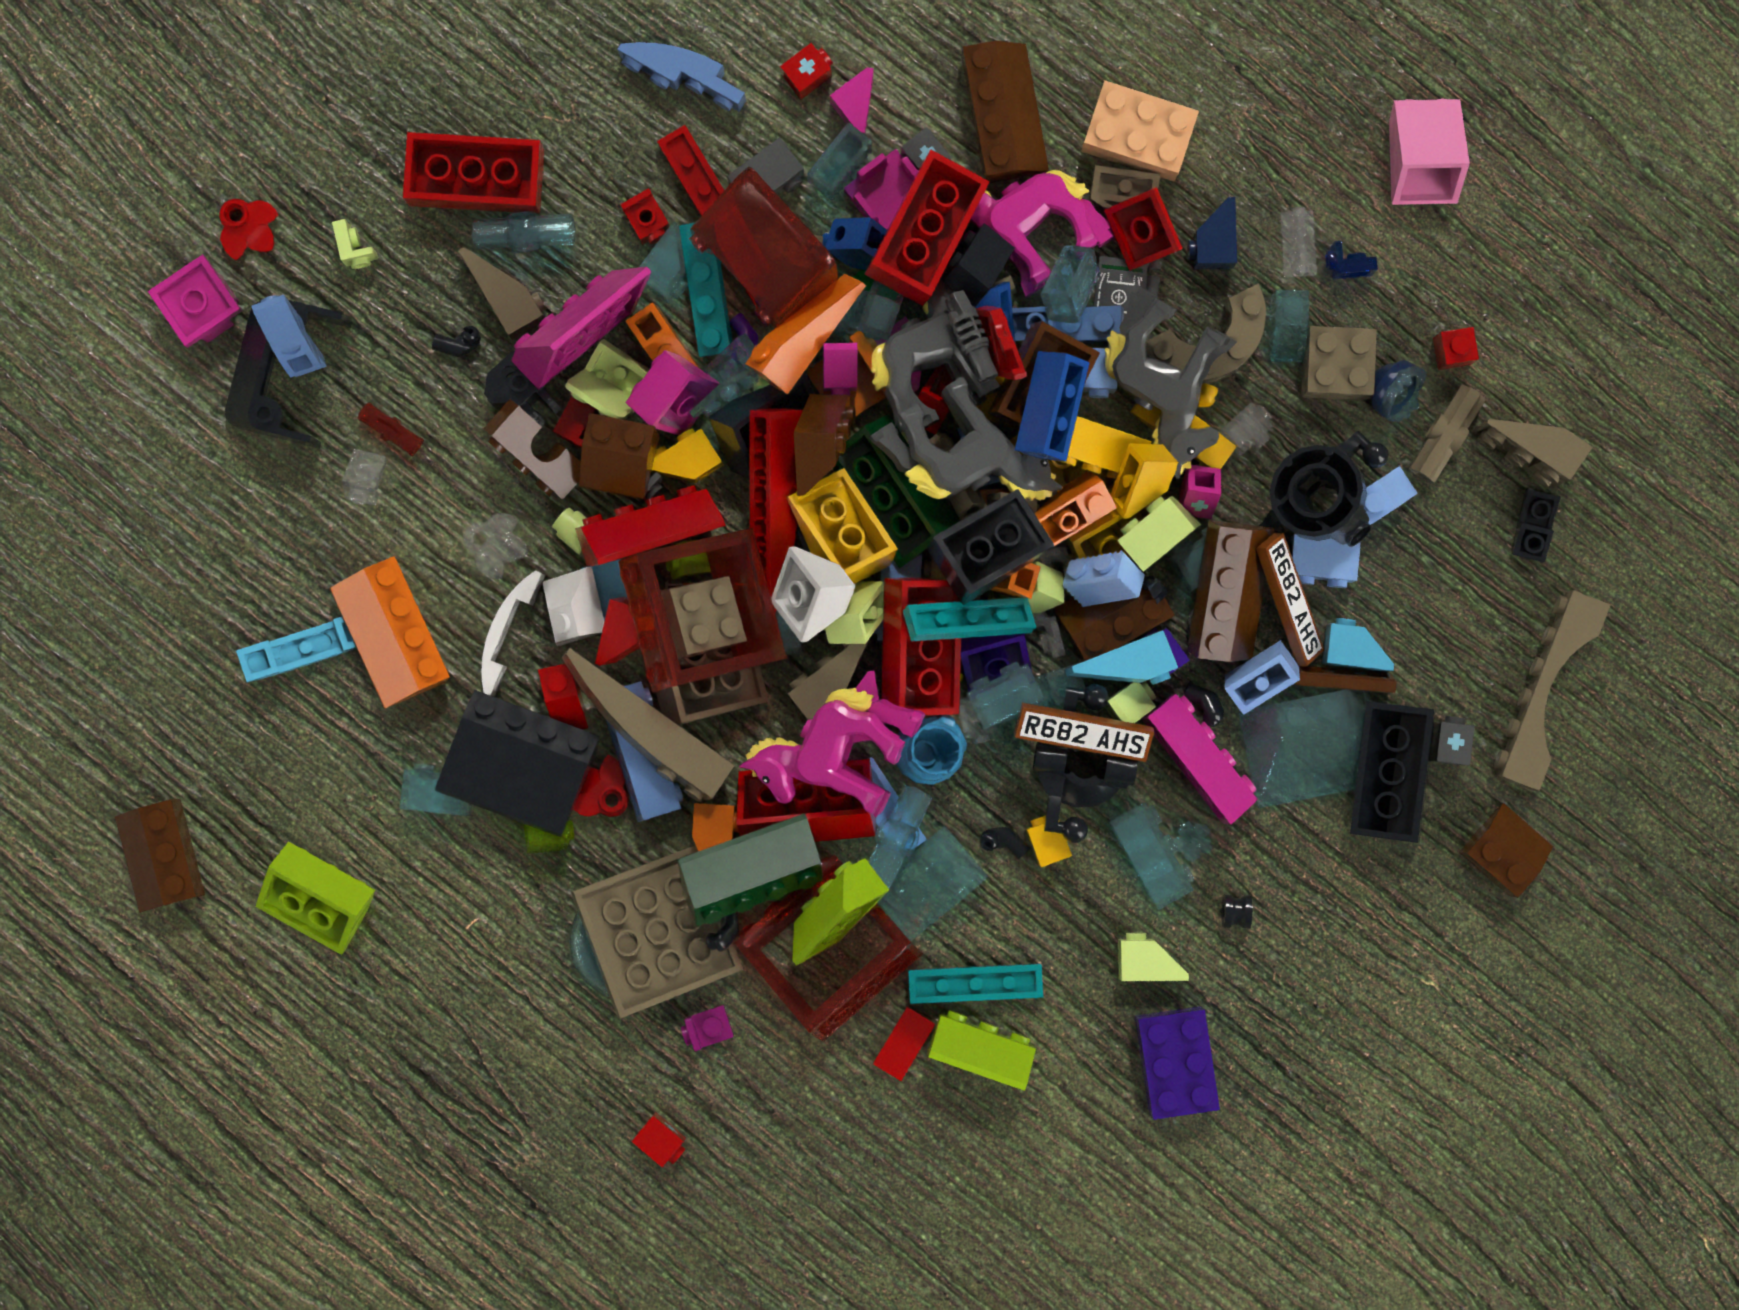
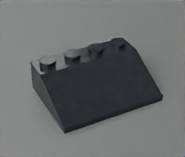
M474 690L458 726L435 791L561 837L597 755L600 736Z

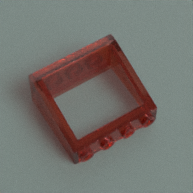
M753 528L638 553L618 561L620 577L624 583L629 601V612L635 624L637 643L642 651L646 667V677L650 683L652 693L751 670L787 658ZM706 553L713 580L727 576L730 577L747 641L731 647L733 658L681 670L654 564Z
M835 854L831 858L825 857L821 860L823 881L817 882L811 888L790 892L781 902H773L765 909L763 913L765 916L756 924L751 923L744 927L738 935L740 938L734 942L805 1029L822 1042L827 1040L923 955L891 916L877 903L869 913L894 941L815 1011L761 950L803 913L801 907L807 901L820 895L817 890L824 883L836 878L834 872L844 863Z

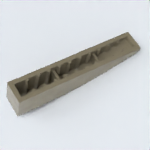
M571 648L563 654L562 660L598 711L628 743L658 767L656 772L670 782H673L674 779L685 786L683 791L696 801L700 802L701 799L707 801L714 797L735 765Z

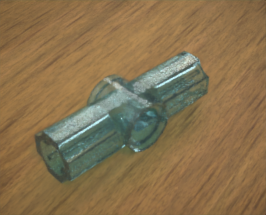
M522 211L510 214L505 218L475 219L472 223L473 245L476 246L477 250L512 248L514 252H530L539 249L541 246L570 245L575 242L576 227L572 214L536 216L535 212Z
M904 786L890 817L884 818L878 826L875 836L877 845L869 860V864L888 888L891 887L905 856L908 857L914 852L919 840L918 828L932 800L930 795L912 786Z

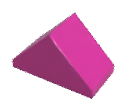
M869 67L865 68L830 95V104L857 139L864 141L874 77V68Z

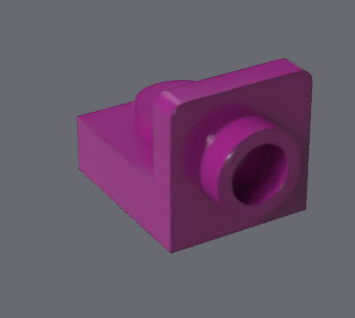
M724 1004L686 1017L684 1019L686 1025L681 1027L686 1045H692L694 1051L734 1037Z

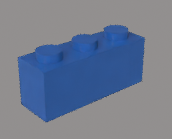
M1038 351L1015 451L1039 459L1067 461L1090 362L1067 353Z

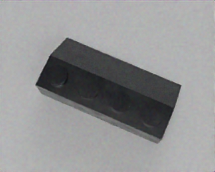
M1366 702L1350 834L1413 843L1420 842L1436 714L1434 709Z

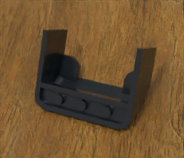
M288 300L302 318L304 327L307 324L308 318L351 328L352 321L341 312ZM251 308L225 407L226 419L238 429L320 449L321 442L314 437L280 428L283 418L282 408L275 400L266 397L276 355Z

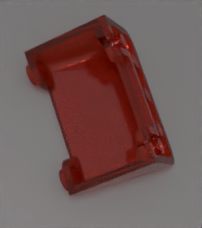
M749 166L730 183L690 228L692 236L689 240L701 254L706 251L710 255L714 254L754 298L758 307L754 312L766 326L772 324L776 328L838 279L837 264L829 251L761 176Z

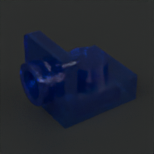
M1341 240L1334 241L1330 246V250L1326 251L1327 270H1332L1333 280L1370 277L1378 270L1377 256L1367 257L1366 253H1353L1347 255V259H1343Z

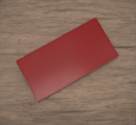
M907 1006L873 1061V1065L902 1081L936 1024Z

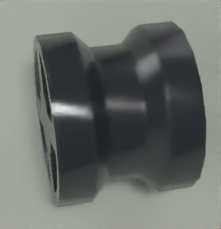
M1224 894L1221 908L1222 927L1230 928L1232 925H1240L1242 928L1250 929L1253 912L1252 897L1250 895H1243L1241 898H1234L1232 895Z

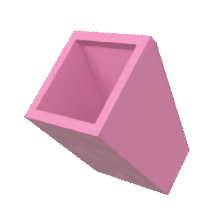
M1460 99L1394 100L1389 119L1392 205L1457 204L1470 164Z

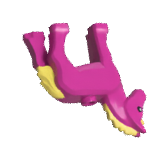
M1051 170L1043 174H1037L1021 185L1018 182H1014L1002 191L1001 194L1004 197L999 200L993 199L989 191L985 190L970 219L977 229L985 223L1015 247L1009 260L1019 271L1021 287L1025 298L1030 297L1045 286L1044 281L1053 276L1049 267L1026 238L1051 213L1063 216L1071 224L1076 238L1075 250L1079 257L1086 254L1096 245L1100 248L1115 238L1109 221L1095 210L1089 200L1082 199L1084 195L1089 193V189L1085 188V183L1075 182V177H1071L1060 170Z
M856 688L838 689L828 696L825 704L817 710L813 719H809L805 723L800 737L804 738L802 745L791 740L786 741L780 737L776 738V740L765 738L764 741L758 742L759 745L755 744L752 746L750 752L746 754L747 761L740 764L739 767L752 770L753 777H758L771 790L775 799L780 803L786 804L793 800L795 795L794 777L809 784L828 786L838 792L849 794L859 800L865 811L877 817L884 810L891 792L883 789L846 765L853 746L854 736L858 734L868 737L881 749L885 760L895 765L900 760L901 752L906 742L899 739L900 736L890 731L883 723L898 727L903 734L912 738L918 732L925 713L920 710L894 705L886 699L872 702L873 695L867 694L866 691L857 692Z

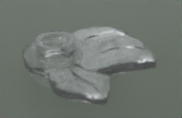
M507 513L493 514L485 523H473L464 532L463 542L466 549L475 554L477 568L488 577L502 579L504 575V562L517 561L528 554V549L523 540L512 533L518 520L513 515ZM478 533L486 535V541L482 545L475 543V536Z

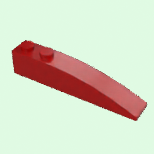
M785 408L750 410V611L776 614L777 610L770 600L788 549L794 546L798 523L787 498L797 492L794 431L802 410Z

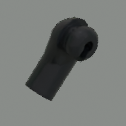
M466 326L463 328L464 331L454 339L436 334L432 342V350L455 357H463L476 349L480 344L479 330L474 326Z
M1189 682L1184 696L1188 700L1201 704L1204 711L1203 722L1209 727L1218 726L1220 720L1224 718V709L1217 694Z
M1009 827L989 828L982 833L980 845L984 850L993 851V849L1008 848L1018 859L1030 849Z
M738 912L722 917V926L716 933H708L706 936L708 949L712 951L717 949L719 952L724 951L738 937Z

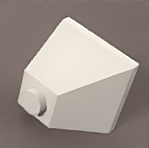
M792 546L788 549L770 601L800 642H807L846 612L850 599L853 596L855 584L840 565Z
M586 567L542 582L557 646L602 633L604 617L592 567Z

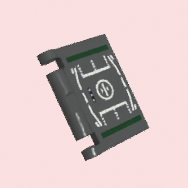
M1100 256L1094 307L1121 305L1124 307L1125 318L1131 292L1136 284L1158 297L1160 277L1146 275L1147 269L1161 270L1162 263L1153 261L1129 271L1124 258ZM1150 334L1148 340L1153 338V334Z

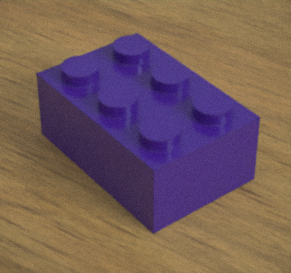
M1198 1006L1134 1016L1148 1111L1151 1118L1155 1120L1220 1110L1205 1009Z

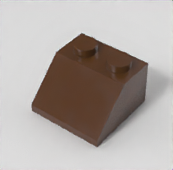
M589 413L582 443L579 486L645 500L659 441L656 427Z
M1501 803L1459 853L1508 896L1518 898L1541 872L1554 846L1506 804Z

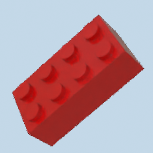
M407 132L403 199L409 206L540 214L544 147L540 140Z
M931 149L918 169L865 275L924 306L932 296L990 181Z

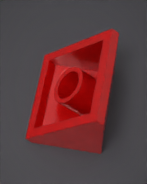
M1157 187L1104 210L1129 271L1183 249Z

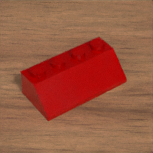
M692 485L676 490L678 497L666 500L663 494L645 500L647 506L634 510L633 504L614 509L615 516L604 520L601 514L582 519L584 526L575 528L586 566L588 567L605 564L726 525L708 490L702 489L697 491L696 486Z
M884 578L882 699H886L900 707L920 710L925 715L959 714L961 638L911 641L903 610L907 605L960 602L946 579Z
M870 759L847 761L846 765L873 782ZM752 770L739 771L737 828L740 836L804 813L808 819L815 842L876 836V817L865 811L859 800L849 794L838 792L828 786L809 784L793 777L794 798L791 802L783 804L775 799L771 790L758 777H753Z

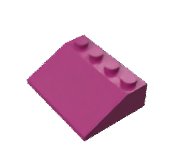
M648 267L612 270L603 278L601 275L596 276L587 285L585 293L580 297L575 294L562 306L564 310L556 316L551 313L544 318L538 325V331L533 335L529 333L524 334L514 344L515 352L511 361L539 390L634 312L652 271Z

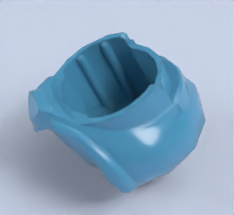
M937 715L924 718L918 732L912 738L903 734L899 729L897 735L900 736L899 739L906 743L901 752L900 760L896 765L904 776L915 783L934 785L949 779L961 768L963 754L967 750V742L953 717L950 715Z

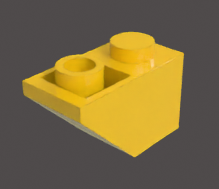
M691 428L676 438L678 443L669 449L665 446L656 449L651 473L658 472L663 476L697 483L723 467L724 464L703 430L699 429L695 432Z

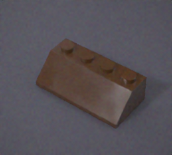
M990 41L963 46L961 58L983 178L990 181L989 183L1048 172L1049 166L1026 44Z
M1214 520L1208 521L1187 651L1198 659L1234 662L1253 657L1266 581L1256 548L1274 534V528Z

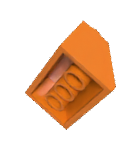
M395 556L366 567L330 587L332 596L384 709L447 682L450 678Z

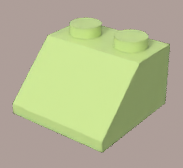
M1160 496L1146 508L1150 514L1139 522L1135 517L1120 530L1124 536L1118 542L1143 572L1201 525L1173 496L1167 500Z

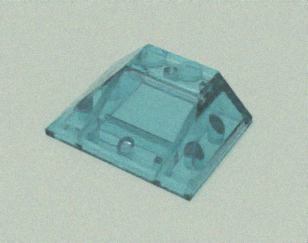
M1345 689L1256 707L1244 715L1241 711H1238L1252 782L1257 789L1255 796L1258 799V808L1356 789L1366 702H1372L1370 691Z

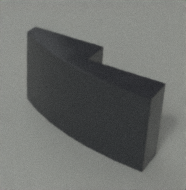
M1526 488L1515 531L1512 555L1545 562L1554 533L1552 526L1561 499L1559 495Z

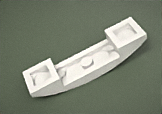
M538 571L528 575L511 591L502 603L490 626L484 645L481 669L483 692L487 695L495 697L507 669L506 666L495 661L520 601L533 606L545 578V575Z

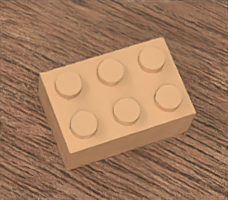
M1104 80L1081 152L1142 172L1160 174L1161 178L1175 182L1199 111Z

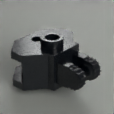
M512 351L487 373L484 395L497 411H500L511 399L540 426H543L546 423L543 416L538 411H535L532 405L541 399L545 406L555 414L561 408L547 393L544 386L538 390L511 361L515 352Z

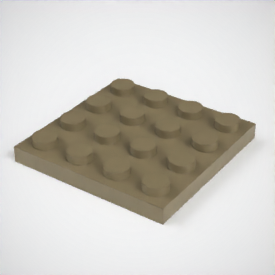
M696 845L571 892L618 1019L743 970L734 943L721 952L717 949L712 951L707 948L706 936L708 933H716L722 926V919L716 923L696 926L683 896L677 859L699 852Z

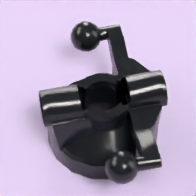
M1360 431L1355 432L1348 440L1337 447L1313 445L1298 449L1286 457L1273 474L1269 491L1272 509L1259 526L1272 527L1275 531L1282 524L1300 538L1315 541L1332 538L1342 545L1347 544L1349 547L1357 545L1368 535L1372 527L1368 523L1370 519L1364 509L1367 496L1365 479L1351 456L1361 449L1365 465L1371 468H1380L1388 460V449L1382 443H1371ZM1323 484L1326 488L1337 491V500L1332 507L1324 512H1316L1313 509V502L1309 497L1315 494ZM1286 538V541H1287V544H1288V547H1289V550H1290V553H1291V543H1290L1289 540Z
M1091 684L1085 689L1066 687L1062 710L1075 712L1077 700L1083 701L1084 705L1091 710H1100L1107 705L1109 693L1100 684ZM1037 742L1033 771L1037 772L1044 790L1048 794L1044 831L1062 834L1068 842L1079 843L1086 838L1088 826L1079 817H1070L1065 822H1058L1061 803L1079 808L1094 807L1110 800L1119 789H1127L1128 785H1134L1138 760L1103 754L1102 769L1099 776L1094 774L1088 778H1080L1070 770L1065 772L1068 747ZM1069 748L1073 752L1079 751V749Z

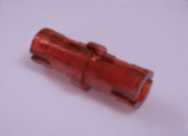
M370 402L365 404L358 414V420L380 433L381 439L386 442L390 440L412 457L418 452L424 442L423 438L418 437L402 426L401 420L396 417H389Z

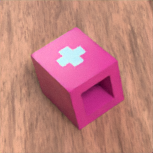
M1191 465L1190 469H1186L1179 488V503L1194 517L1212 519L1221 496V469Z

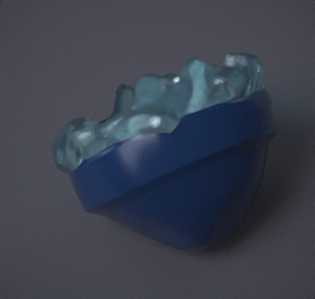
M1406 360L1391 363L1375 370L1374 396L1371 397L1373 409L1388 421L1400 422L1402 419H1408L1411 416L1410 412L1412 410L1419 409L1417 399L1419 391L1426 381V371Z

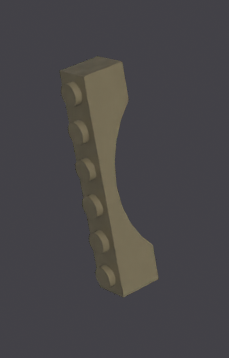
M1575 590L1565 592L1564 596L1560 595L1553 608V613L1556 614L1552 627L1548 626L1542 636L1541 644L1545 645L1542 654L1534 659L1529 671V675L1533 676L1529 687H1525L1519 696L1517 705L1521 708L1517 719L1513 718L1506 730V737L1509 740L1505 750L1501 749L1496 756L1494 768H1497L1495 777L1531 791H1540L1551 762L1544 729L1545 705L1550 687L1569 657L1585 643L1599 636L1611 606L1610 604Z

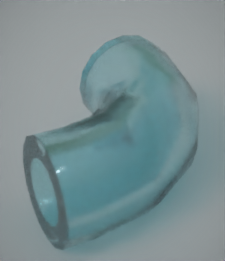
M577 911L569 938L572 963L586 984L610 998Z

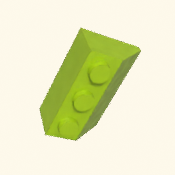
M288 841L269 865L255 907L342 955L367 913L375 889Z
M866 858L855 864L848 861L841 865L834 872L836 878L827 881L817 890L820 895L813 897L801 907L803 913L794 922L792 961L796 966L839 943L889 891V888Z
M949 1010L947 1015L939 1014L927 1049L929 1058L1025 1091L1036 1051L1035 1046L1029 1044L1031 1038L1012 1032L1010 1037L999 1034V1027L980 1021L979 1026L967 1023V1016Z

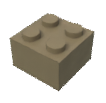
M1310 326L1304 332L1301 398L1367 401L1374 396L1377 329Z
M729 576L670 589L654 597L656 606L660 608L659 618L671 662L730 648L747 641Z

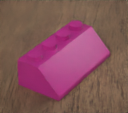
M1172 694L1141 719L1146 726L1154 728L1156 739L1220 822L1231 825L1258 800L1253 794L1257 789L1245 774L1240 777L1233 766L1237 763L1225 748L1220 751L1212 740L1216 736L1205 722L1198 723L1192 715L1196 710L1184 695L1179 698L1177 694Z

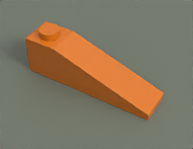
M842 275L768 333L754 347L751 356L745 364L771 386L788 394L866 285L849 275Z

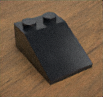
M803 372L788 394L768 385L733 399L709 417L730 471L750 479V410L785 408L802 410L803 412L809 395L814 394L807 373Z
M1016 489L934 536L927 550L962 605H965L991 590L1053 548L1054 543L1019 489Z

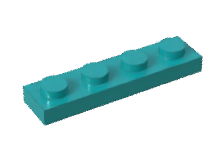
M713 220L679 225L699 357L731 353L734 347L715 223Z
M1028 598L970 601L965 605H962L961 602L907 605L903 610L911 641L1032 633L1036 628Z
M1041 963L908 969L910 1004L1043 998Z

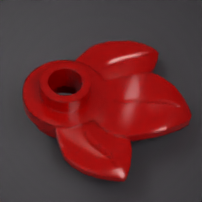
M241 199L226 201L219 212L220 221L224 226L220 235V241L226 253L234 260H239L247 247L258 252L272 251L274 249V235L268 224L278 217L279 214L276 209L268 202L262 200L250 203ZM235 211L242 212V218L239 221L232 220V214Z
M607 755L599 770L596 768L590 769L573 808L579 815L591 817L601 813L607 817H617L627 809L629 799L627 792L623 788L625 780L619 761L616 758ZM609 795H614L618 798V804L610 807L606 804L605 799Z

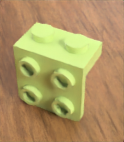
M603 339L599 342L586 367L571 377L565 387L576 400L590 404L599 410L600 415L624 420L635 412L625 402L630 397L633 387L642 381L650 369Z

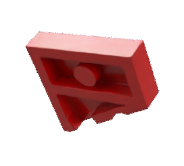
M988 305L976 308L979 315L978 320H981L983 325L981 328L985 330V336L988 337L990 342L988 351L999 374L998 377L1011 380L1027 377L1002 308Z

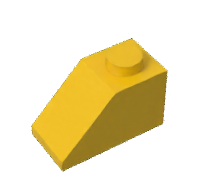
M1129 443L1110 494L1117 507L1116 511L1123 519L1131 518L1168 491L1172 478L1176 473L1178 461L1163 444Z

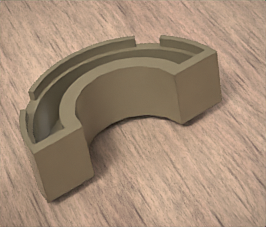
M1259 283L1232 296L1224 304L1227 314V326L1224 334L1235 339L1237 343L1228 352L1221 354L1215 359L1202 384H1211L1230 376L1256 350L1262 338L1266 321L1265 300ZM1169 329L1149 339L1146 352L1148 357L1167 362L1183 370L1196 346L1181 341Z

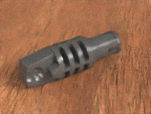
M964 290L953 292L946 298L945 303L948 310L949 324L954 329L953 333L957 337L958 345L961 346V353L965 357H969L978 383L991 381L999 374L988 351L990 342L988 337L985 336V330L981 328L983 326L982 322L978 320L979 315L974 306L972 307Z

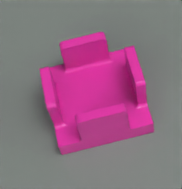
M897 149L887 156L881 153L857 172V178L844 187V192L864 218H872L888 229L918 170L907 156L903 158Z
M203 254L147 291L183 345L187 348L201 339L207 343L234 326L231 319L243 311L237 303L239 300L222 275L213 268L207 257Z

